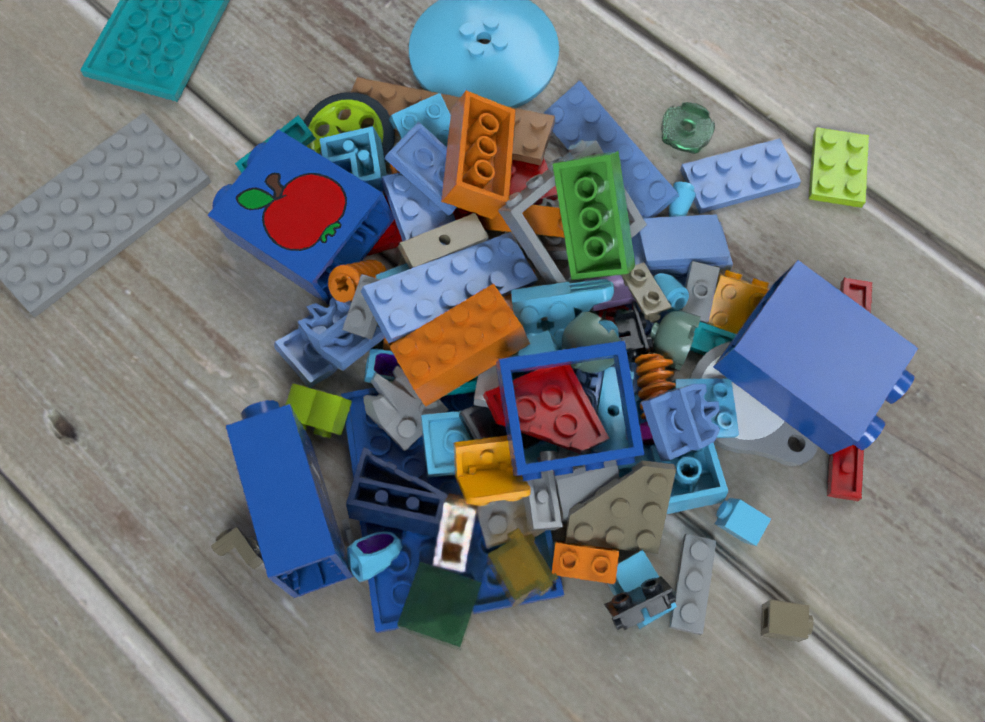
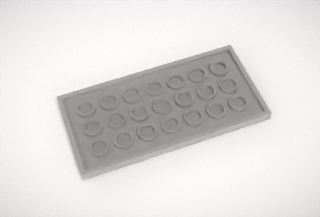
M142 113L0 217V280L33 317H36L209 185L211 180L146 114Z

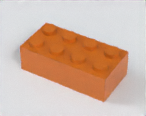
M467 90L463 93L451 109L441 202L493 219L499 213L498 210L506 205L505 202L509 200L516 110Z
M493 283L391 344L389 347L414 391L425 407L495 366L499 359L508 358L528 346L530 342L522 324Z

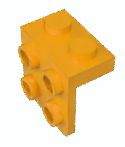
M726 270L725 274L719 273L709 321L706 324L737 334L769 290L770 283L753 278L752 283L741 280L742 274Z
M507 436L453 442L455 478L468 504L484 506L493 501H518L522 497L531 495V488L527 481H523L522 475H513Z

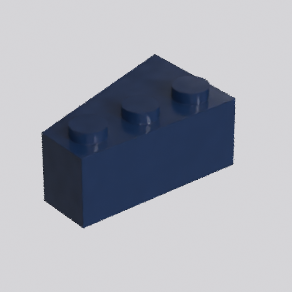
M363 448L346 507L350 519L441 538L448 510V495L415 476L407 475L397 469V466L389 461L386 463L372 455L370 450Z

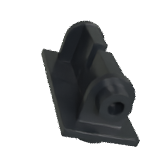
M632 301V310H617L614 321L618 328L619 336L630 334V336L620 338L621 341H625L629 362H635L636 357L653 352L651 336L644 333V328H646L645 316L642 311L638 312L635 301Z
M661 576L644 581L640 587L630 592H622L615 595L611 601L604 605L612 616L611 619L617 630L623 628L625 631L645 621L641 609L646 608L649 616L653 617L672 608L671 604L676 602L672 594V587Z

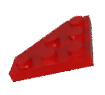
M571 365L538 369L512 380L521 433L578 454L605 443L609 439ZM498 386L486 391L483 397L496 423L506 427L500 388Z

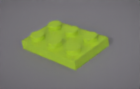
M816 127L813 133L809 200L859 208L864 206L866 203L869 135Z

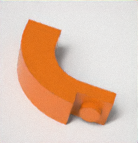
M531 205L522 213L536 235L564 238L560 208ZM500 213L493 219L481 216V224L484 230L512 232Z

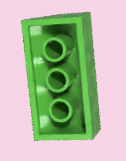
M619 151L553 163L571 280L628 274L636 265Z

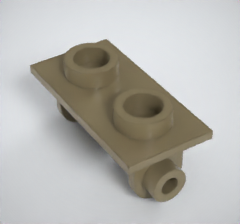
M644 262L637 264L628 274L621 275L625 286L630 290L646 320H650L651 323L656 322L661 318L660 312L671 308L670 303Z

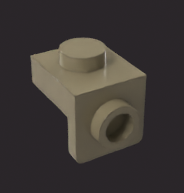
M238 527L233 530H225L216 538L217 542L211 545L213 551L220 556L225 555L235 547L246 564L252 569H256L264 563L259 555L261 552L256 539L253 536L247 538Z

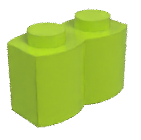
M292 383L285 405H291L305 431L308 425L315 427L314 434L331 438L332 433L342 435L352 401Z

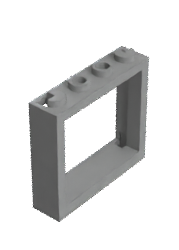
M581 140L576 145H571L568 148L570 152L564 157H558L547 165V171L542 175L538 174L529 179L526 183L527 187L520 193L516 192L508 197L509 200L505 202L506 205L498 210L547 285L569 282V284L578 283L584 279L571 280L569 265L561 272L559 271L522 213L556 185L553 163L604 153L596 140ZM624 187L631 238H633L647 224Z

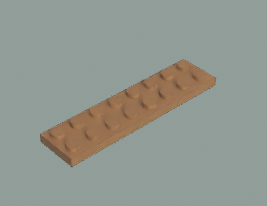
M357 77L351 91L368 95L379 101L390 116L438 94L436 92ZM441 94L451 115V109L460 97ZM509 107L516 110L512 160L541 165L553 131L555 116ZM344 109L340 120L348 119L351 115V110ZM371 118L364 119L361 123V128L372 127L374 120ZM397 128L394 129L395 136H400Z

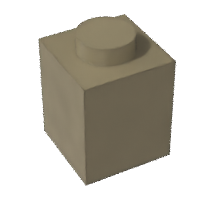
M769 600L762 604L761 636L800 642L808 639V635H811L813 631V616L809 615V605Z

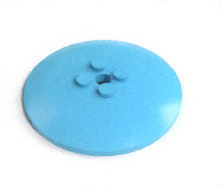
M438 0L420 16L409 40L410 65L416 80L424 90L461 97L467 90L513 108H518L530 102L546 88L554 76L559 58V41L556 30L548 16L530 0ZM480 39H487L490 42L488 44H482L478 41Z

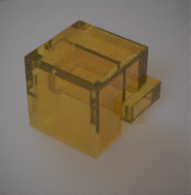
M519 528L507 534L508 543L488 554V565L513 608L536 594L539 597L551 591L553 584L558 581V576L556 573L552 574V571L535 545L533 534L524 537Z

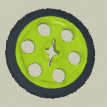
M344 92L325 98L316 104L303 120L316 137L307 147L318 154L321 152L320 138L340 134L338 129H341L343 133L362 129V121L366 118H371L374 120L373 127L381 139L385 158L394 147L395 130L389 120L390 115L379 101L368 95L356 92ZM342 110H351V115L348 119H338V114ZM321 125H329L330 129L326 135H317V129Z

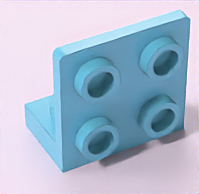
M441 93L390 116L389 120L393 129L397 128L401 139L419 122L447 147L451 115Z
M726 378L675 379L672 381L676 387L668 391L691 384H706L707 392L704 395V400L707 402L719 401V412L710 418L712 423L720 428L716 438H735L739 435L731 380Z

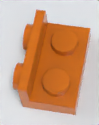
M557 540L555 543L552 574L614 584L616 582L619 549L565 543V541Z

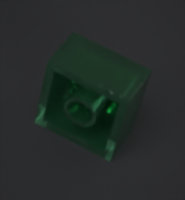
M420 562L397 626L402 631L461 651L482 590V583Z

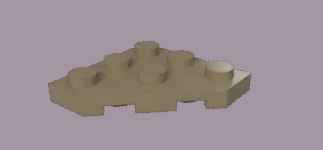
M642 460L632 467L631 472L619 480L615 478L595 492L596 495L583 504L579 502L570 508L564 536L565 543L638 552L643 550L647 553L658 554L676 473L674 464Z

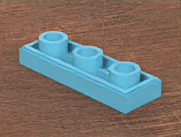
M609 367L602 371V382L596 414L609 439L605 443L590 449L591 454L623 449L626 428L614 367ZM630 371L633 384L634 372ZM608 410L612 411L615 417L610 416Z

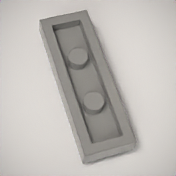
M690 534L684 535L674 594L677 607L672 610L669 628L697 635L703 634L716 540Z

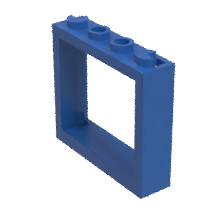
M625 341L499 359L496 362L514 476L522 475L523 481L542 478L541 472L554 470V476L574 473V466L585 465L586 471L605 468V461L616 460L617 466L636 463V456L645 455ZM613 358L629 448L526 464L511 373Z

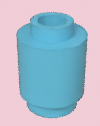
M659 273L654 276L655 281L671 305V308L667 311L673 312L682 309L689 299L688 290L669 274Z

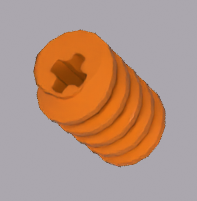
M371 259L335 267L328 279L330 294L339 302L352 301L361 274L376 278L375 275L385 272L387 269L381 262Z
M645 354L635 358V363L639 365L636 368V375L640 377L637 380V386L642 388L638 392L640 399L645 401L676 387L675 383L666 381L667 378L674 376V371L665 370V367L673 364V360L665 359L660 354ZM640 403V404H639L640 409H641L642 411H644V410H643V407H642V404ZM645 413L641 415L643 420H647Z

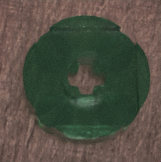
M683 102L681 106L675 108L672 106L665 112L661 123V138L665 144L677 150L697 154L711 141L715 130L714 120L712 122V119L709 117L710 112L702 105L693 102ZM687 123L691 124L692 130H686L682 126H686Z

